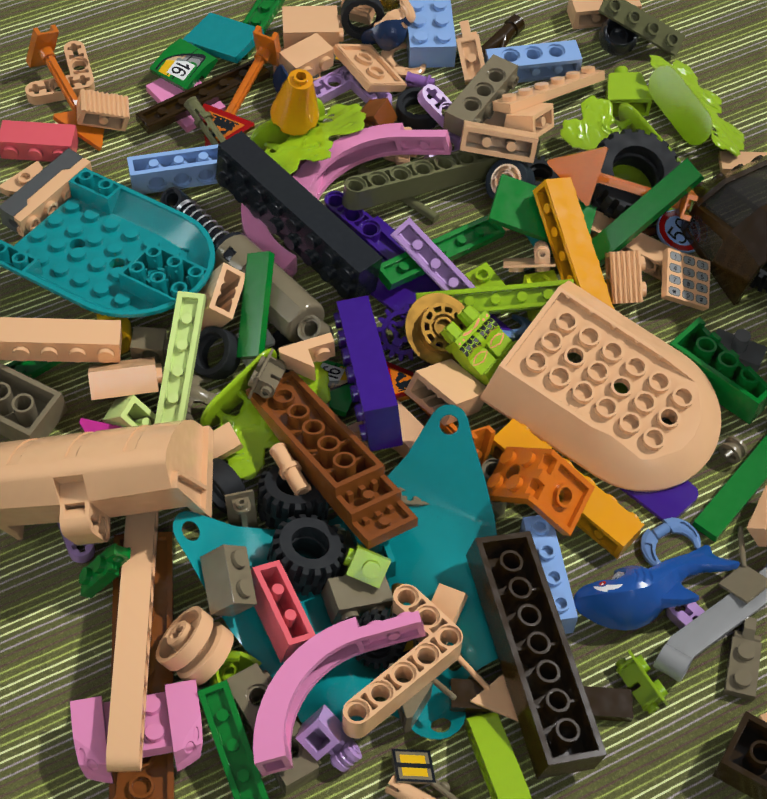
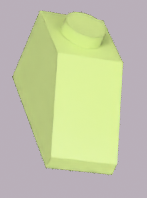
M135 395L115 399L102 421L121 427L153 425L156 414Z

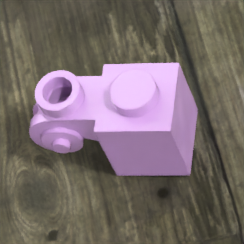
M325 704L302 723L295 738L316 761L321 759L326 753H329L332 766L341 772H346L350 766H353L355 762L362 758L358 745L344 733L342 722Z

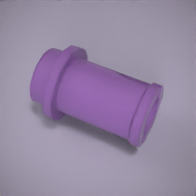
M407 72L405 83L408 87H424L427 84L435 85V78H431V75L427 77Z

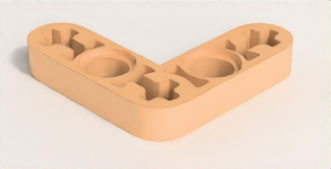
M77 40L66 43L64 54L70 74L66 75L69 84L74 86L72 89L78 98L80 90L83 88L84 90L95 91L94 77L84 44ZM73 52H77L78 57H74ZM77 66L85 67L83 70H74ZM54 78L34 81L25 87L27 100L33 105L63 101L66 98L62 91L54 90L59 87Z

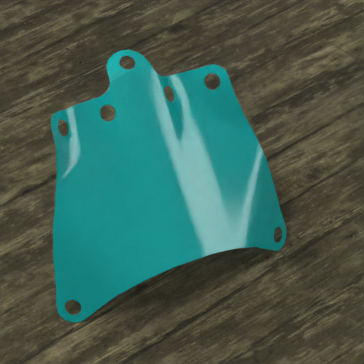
M450 404L436 409L408 454L387 476L398 488L401 487L406 490L402 491V496H407V500L411 501L414 496H417L421 501L430 504L418 507L408 506L418 517V526L388 540L396 561V576L388 578L387 581L390 589L392 584L395 583L413 585L430 601L439 583L466 593L468 598L456 625L463 634L461 654L466 662L477 671L497 659L498 655L466 554L475 538L497 535L485 477L472 438L468 418L460 407ZM446 415L454 416L459 422L458 430L453 434L447 435L440 429V421ZM190 511L180 512L173 522V533L176 540L188 557L204 588L205 583L200 557L223 544L246 546L250 569L268 563L267 555L275 529L233 526ZM339 516L329 520L328 524L330 526L340 524L342 528H345V530L349 529L350 531V528ZM190 521L198 526L200 534L197 540L191 541L184 536L182 526L185 522ZM296 551L305 558L317 559L309 552ZM296 591V595L315 634L333 626L321 592L318 595H313L312 592H309L308 596H302L301 592ZM253 606L235 616H222L230 631L248 654L262 663L259 667L263 671L267 670L273 679L284 662L280 663L255 607ZM391 607L387 613V616H390ZM355 656L333 668L315 684L302 703L297 714L301 723L305 722L324 704L342 722L345 703L386 670L383 664H381L379 669H374V663H370L369 667L364 666L366 660L362 659L358 662ZM462 666L457 671L447 668L436 679L449 689L451 678L467 679L471 675ZM433 684L431 697L411 730L421 737L441 740L448 738L460 730L464 724L466 714L465 712L450 711L449 697ZM397 710L390 715L400 719ZM360 716L350 717L353 721L363 720ZM445 718L451 722V726L446 732H436L431 728L433 721Z

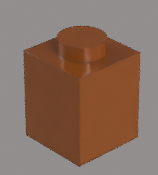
M388 98L371 99L361 110V112L366 113L364 128L394 123L398 118Z

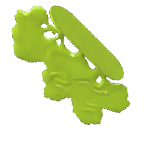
M649 55L651 66L655 69L649 79V93L687 143L696 146L703 144L711 135L712 142L716 147L725 149L734 156L740 155L739 150H744L745 147L743 143L745 142L744 134L717 115V113H722V108L720 107L722 99L713 92L701 88L698 85L697 76L687 64L675 60L673 65H671L660 56Z
M591 95L581 103L583 119H565L562 124L563 128L560 131L561 137L572 148L583 150L597 148L598 144L604 138H608L609 134L619 132L620 134L624 129H631L632 132H635L636 129L644 130V134L650 135V133L657 135L658 140L663 141L661 136L632 105L628 103L620 104L618 108L620 120H616L613 116L611 101L603 98L597 99L594 95ZM616 124L618 127L611 129L610 125ZM677 157L676 162L681 163L680 159ZM629 165L613 167L615 177L651 188L648 178L639 169Z
M317 98L319 119L316 127L308 130V133L296 136L285 134L270 119L257 127L250 139L291 175L298 170L300 161L309 160L316 162L329 159L331 157L329 149L333 146V141L328 140L329 137L349 135L362 131L365 125L364 119L366 118V113L361 112L362 106L358 103L352 105L335 104L328 109L325 115L324 104ZM324 119H332L329 122L322 123Z
M272 348L259 354L207 405L200 419L201 426L210 427L216 426L219 422V427L230 422L244 448L223 460H227L228 465L233 468L240 479L244 480L255 478L265 465V449L281 443L247 397L245 391L251 388L248 386V382L261 356L267 358ZM274 349L272 357L277 359V353ZM316 361L313 362L316 374L315 381L302 375H297L326 404L330 401L329 373L321 367L322 362ZM242 400H244L243 405L240 409V413L235 416L229 414Z

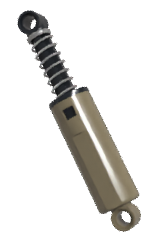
M170 187L161 195V203L187 214L207 230L215 248L214 270L224 262L245 273L247 254L263 252L244 233L224 231V228L218 225L216 220H212L211 215L206 214L204 209H200L199 204L180 189ZM274 262L268 321L290 342L294 343L331 333L333 337L332 328L323 321L325 316L322 305ZM243 285V288H242V291H241V294H240L242 297H243L244 285Z

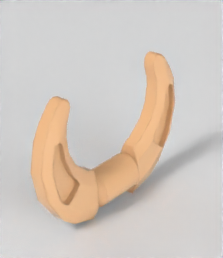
M402 43L391 51H381L380 55L402 78H406L408 71L421 75L426 70V64L416 68L400 66L394 60V53L399 49L407 48L406 43Z

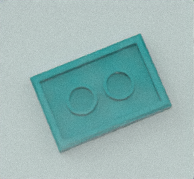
M210 12L183 40L212 56L237 64L255 46L253 31L256 27Z

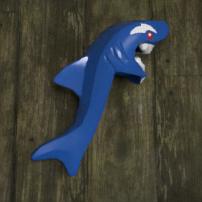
M704 545L688 554L665 560L648 569L642 566H625L615 570L611 580H599L580 588L574 595L575 607L582 616L598 625L616 630H636L655 620L665 608L682 606L699 600V595L681 584L687 577L699 573L734 570L739 567L740 563L739 561L717 557L712 553L709 545Z

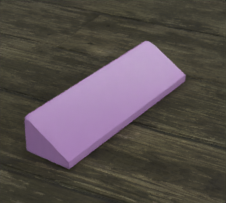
M410 217L390 235L442 291L476 288Z

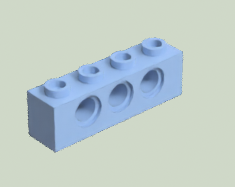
M576 40L486 49L484 62L486 63L494 54L518 65V83L549 80L552 77L566 76V72L580 71L583 59Z
M218 144L127 157L132 190L141 194L163 192L170 187L184 189L218 184L216 180Z
M540 515L523 517L520 532H531L565 634L573 633L578 615L555 528Z

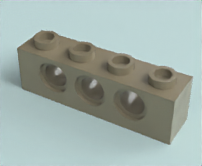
M493 54L447 108L444 115L443 129L461 137L464 120L483 123L487 118L490 119L494 113L492 101L502 98L503 94H507L510 89L514 90L519 81L517 76L518 65Z
M257 663L226 679L229 682L242 722L252 739L256 716L260 706H256L250 701L254 697H263L268 685L272 681L268 671H262ZM297 721L294 723L291 739V748L298 753L296 757L292 758L293 768L273 773L285 796L318 778L319 765L321 764L320 759L316 761L295 739L301 727Z

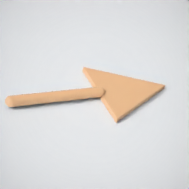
M460 655L457 661L484 688L470 702L518 722L504 675L502 674L489 685Z

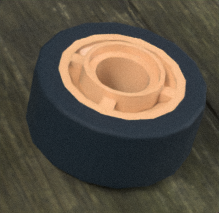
M503 158L490 167L485 182L487 194L493 200L499 178L502 174L535 185V177L527 164Z

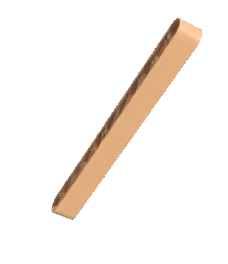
M159 511L126 515L123 547H130L131 553L130 559L121 568L106 747L107 772H136L142 770Z

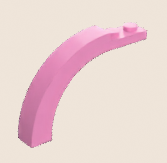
M403 123L376 125L333 141V146L329 149L331 152L329 159L316 162L307 160L293 175V178L319 200L323 192L334 180L364 162L392 155H451L453 147L448 130H405Z
M307 160L300 161V163H299V165H298V169H299ZM241 203L242 233L263 252L270 251L274 253V262L288 275L293 277L297 273V256L281 246L271 235L267 226L259 218H255L250 210Z
M419 611L403 612L396 617L383 621L374 620L361 627L356 617L344 620L310 638L284 662L267 687L255 721L253 734L254 764L262 776L293 768L291 739L294 723L302 703L315 684L333 668L355 656L426 636Z

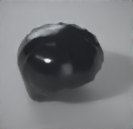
M607 19L599 30V41L603 50L613 56H619L632 51L638 42V35L613 20Z

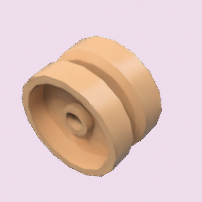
M193 606L179 615L166 630L157 647L156 659L168 670L176 671L178 677L183 681L196 679V684L199 686L208 681L223 665L231 651L234 634L220 622H213V617L201 607Z

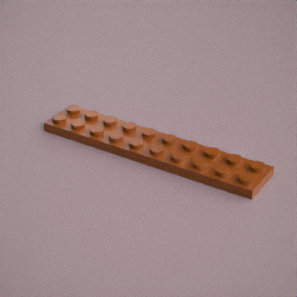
M158 532L147 695L165 692V685L174 683V671L168 670L156 659V650L159 642L174 621L172 532ZM124 534L114 535V543L123 547ZM122 566L119 568V576L113 580L111 687ZM174 752L144 757L141 771L112 772L113 784L109 783V799H175Z

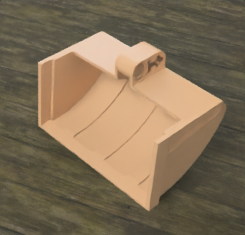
M190 419L153 425L0 442V529L15 539L22 540L24 525L60 523V529L65 538L76 545H86L109 541L110 518L188 507L192 512L212 518L214 430L210 426H201L198 422Z

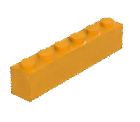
M571 177L545 179L533 190V194L561 280L574 279V284L615 310Z
M513 418L495 435L489 454L496 459H500L506 447L552 449V447L532 434L526 425L520 424ZM565 459L574 468L573 464L568 459ZM580 473L595 488L576 526L618 559L638 538L645 524L640 521L636 514L622 507L615 497L606 494L596 486L590 477ZM562 489L559 493L560 502H562L564 498V492Z

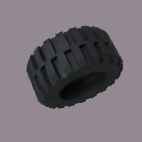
M624 129L620 134L619 132L611 133L608 138H604L597 146V148L604 146L608 148L601 169L602 173L614 176V166H633L646 175L651 188L681 163L676 162L678 156L674 150H669L667 142L664 140L661 142L657 139V135L650 133V135L644 134V130L636 129L635 132H632L631 129ZM597 183L590 202H592V206L597 207L598 211L604 213L603 215L616 219L642 196Z

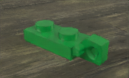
M114 543L107 547L100 555H97L90 564L83 567L79 575V583L81 584L80 596L92 598L119 576V568L130 559L131 548L122 547Z

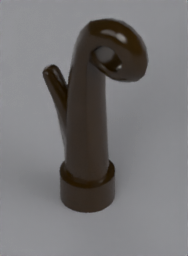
M513 14L504 22V25L481 46L483 57L485 56L486 49L506 47L511 38L518 35L525 28V23L520 16Z

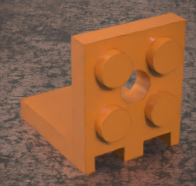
M506 447L500 456L493 474L487 481L490 501L527 504L565 536L572 535L595 488L554 449ZM561 489L564 492V498L562 502H560L559 500V493Z

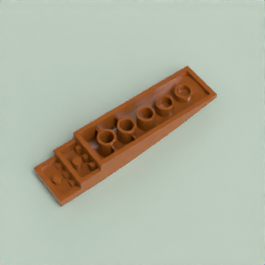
M294 370L283 374L272 397L263 398L253 392L250 401L278 440L285 443L292 458L300 463L301 470L367 549H371L418 526V517L401 500L400 489L385 475V465ZM252 387L245 390L247 397L249 396Z

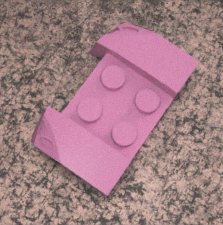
M196 679L166 684L165 692L147 695L143 758L174 752L178 772L198 760L202 751V721ZM102 696L70 701L72 733L79 767L87 779L113 784L112 772H107L106 768L110 701L103 703Z

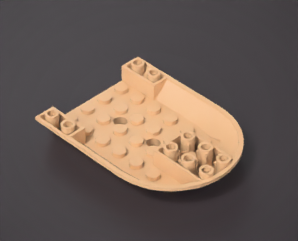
M569 280L560 285L500 363L480 396V400L508 419L512 420L514 418L520 424L526 425L537 438L547 442L553 449L595 477L615 487L631 491H661L688 481L709 461L715 451L721 432L719 401L711 382L704 372L683 353ZM569 353H577L582 361L573 363L568 359L567 355ZM623 383L627 386L628 392L624 394L618 393L614 389V384ZM662 419H669L672 422V425L664 423Z

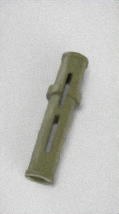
M196 96L187 99L184 107L193 117L195 126L203 131L212 145L219 144L212 133L216 135L221 143L224 142L226 138L213 122L211 113L206 112ZM199 113H200V115L203 117V119L206 121L207 126H206V124L203 122V120L200 118Z

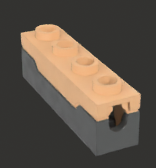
M69 148L0 205L2 224L20 236L25 237L71 198L68 181L84 168L92 171L91 162Z

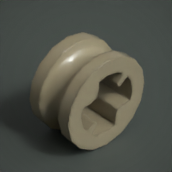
M735 436L727 437L725 442L719 446L721 456L732 464L739 463L741 458L748 452L743 441Z

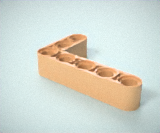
M400 585L394 590L392 614L398 615L403 612L419 611L422 621L429 622L432 625H424L426 636L416 639L419 642L418 645L345 703L342 713V728L344 733L350 738L358 739L366 736L460 657L463 641L462 631L413 585ZM406 602L410 603L411 605H403L401 603ZM443 642H450L454 645L447 646ZM421 660H428V661H430V662H432V663H430V664H424V663H422V662H420V661H421ZM405 678L409 680V682L402 683L399 682L397 679ZM384 697L387 700L379 702L374 700V698ZM360 716L363 720L353 721L350 717Z

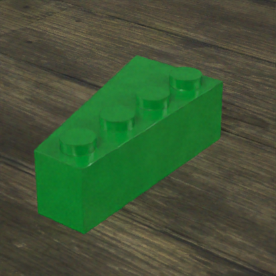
M698 317L669 345L690 358L704 372L716 392L720 405L750 425L764 411L767 405V383L750 366L745 367L739 361L740 356L733 349L729 351L720 342L722 338L715 331L711 333L705 327L706 322L701 317Z

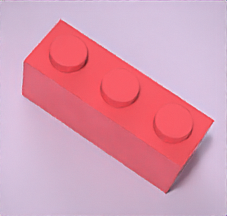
M2 120L0 128L1 159L52 162L68 148L77 153L79 139L76 125Z
M280 560L252 567L251 574L257 605L254 607L279 661L282 663L316 634Z

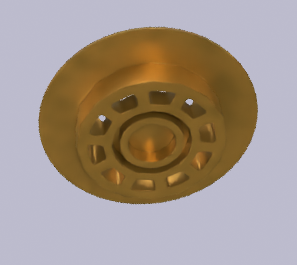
M430 293L417 299L410 307L405 321L406 337L415 354L427 363L434 365L448 359H453L456 363L458 362L453 354H450L445 349L448 342L440 332L452 321L461 330L465 327L457 317V314L465 307L460 301L447 294Z

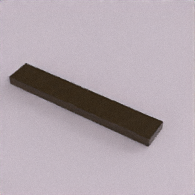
M254 59L136 113L137 122L148 134H151L191 115L184 107L185 101L190 97L196 96L203 106V104H215L234 95ZM264 65L253 85L270 78V71Z
M450 679L449 690L457 696L455 700L449 698L450 711L469 713L493 712L470 702L484 690L476 680ZM485 680L489 685H490L492 682H494V681ZM584 686L595 720L632 721L634 716L631 689Z

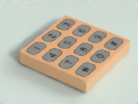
M665 249L662 262L661 298L701 311L709 309L710 261L674 249Z

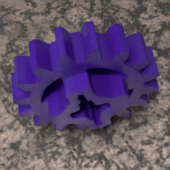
M406 303L404 309L400 310L396 304L394 305V312L391 313L388 309L385 310L386 319L378 318L382 324V327H377L378 333H381V336H379L381 343L384 342L382 346L383 352L389 349V358L392 359L397 354L400 362H403L404 356H408L413 361V354L415 352L412 348L401 350L404 345L409 344L407 337L404 336L400 339L399 332L394 328L405 329L406 318L399 322L393 321L398 316L407 315L410 307ZM387 329L391 331L394 336L391 345L387 339Z

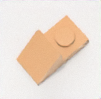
M331 333L278 348L279 358L284 361L287 370H294L295 373L314 381L316 380L313 362H323L335 356V344Z

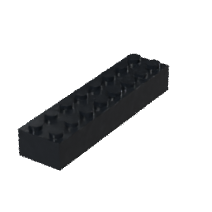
M242 131L218 144L216 180L221 187H225L233 194L234 198L246 206L255 218H259L271 233L276 234L284 241L285 245L290 250L296 252L307 266H311L323 281L334 287L343 299L367 296L376 290L383 257Z

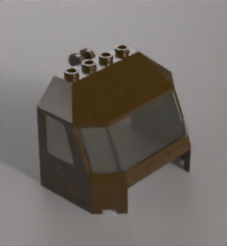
M759 155L746 165L739 164L726 174L719 173L706 183L700 182L692 189L698 196L697 202L692 200L689 210H686L692 216L691 220L682 219L680 230L697 255L702 259L710 261V273L733 305L739 303L761 268L767 263V155Z

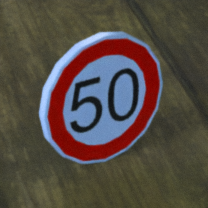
M675 209L667 211L658 219L656 224L657 235L661 242L686 254L695 252L680 230L682 219L674 212ZM695 218L690 228L702 244L704 240L703 228Z

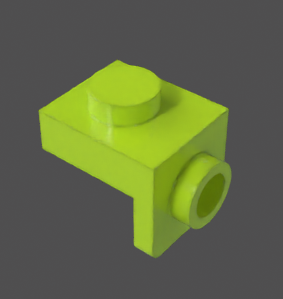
M357 543L355 549L349 548L343 564L347 566L346 575L378 589L391 563V559L364 548L363 544Z

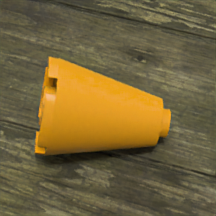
M295 69L289 73L271 105V120L285 134L293 136L304 135L308 133V130L316 127L319 119L313 77L308 71L303 69Z

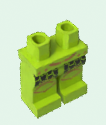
M469 304L457 314V317L465 325L463 330L452 321L440 333L449 343L445 349L450 354H453L454 358L467 372L482 384L487 385L517 340L513 342L500 329L499 325L490 318L486 310L479 313Z

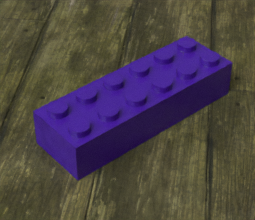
M367 295L336 301L338 312L333 313L336 329L341 328L336 333L339 349H342L343 366H348L345 368L348 385L353 384L349 387L352 403L358 402L354 406L357 422H363V424L359 425L362 442H368L371 452L403 445L398 403L369 297Z

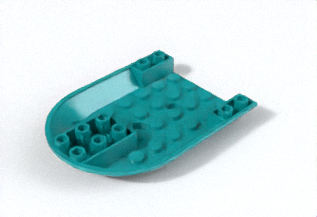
M87 168L81 170L68 181L71 198L13 246L0 240L1 267L84 309L97 314L119 318L147 317L174 309L177 292L198 293L209 280L215 265L213 241L207 230L198 221L183 212Z

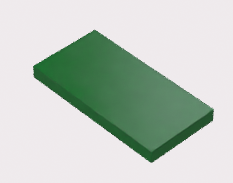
M502 174L499 178L487 222L549 243L533 194V190L537 186ZM579 201L590 234L597 207L585 206L583 202Z

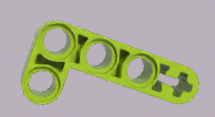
M490 712L466 718L467 736L491 799H532L498 713Z

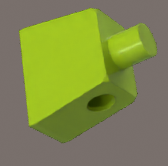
M619 66L614 70V73L608 74L605 99L610 100L613 105V116H619L618 108L622 103L632 105L642 116H649L653 99L643 75L640 72H628L626 66Z

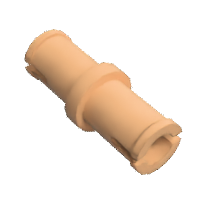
M281 442L273 445L269 450V454L279 468V475L283 480L287 481L294 495H303L311 491L312 487L303 476L300 463L292 458L285 443Z

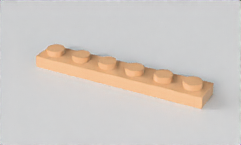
M583 66L580 71L566 72V76L552 77L549 82L535 83L532 88H520L517 93L503 94L502 98L492 101L493 111L509 114L603 81L605 80V71L596 70L595 66Z

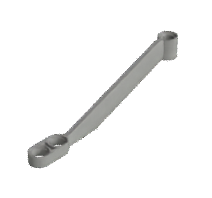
M765 567L763 570H761V571L759 572L761 575H763V576L766 577V578H767V567ZM767 588L748 604L733 594H728L673 634L663 646L653 667L681 682L695 657L767 605Z

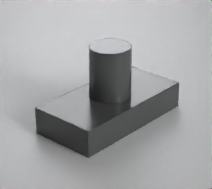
M718 328L716 333L722 338L720 342L729 351L733 349L740 356L739 361L745 367L750 366L755 372H758L767 347L750 341L751 334L745 329H739L735 334Z

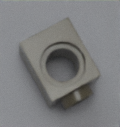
M134 326L130 345L131 358L138 359L155 356L156 364L161 363L164 366L169 344L166 329Z

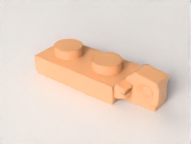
M469 20L459 22L462 35L456 36V43L465 85H468L485 65L479 34H477V31L471 32Z

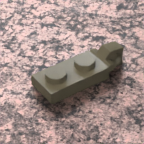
M748 617L741 623L740 631L735 630L729 644L723 690L725 695L754 701L756 697L762 648L761 636L755 635L756 618Z

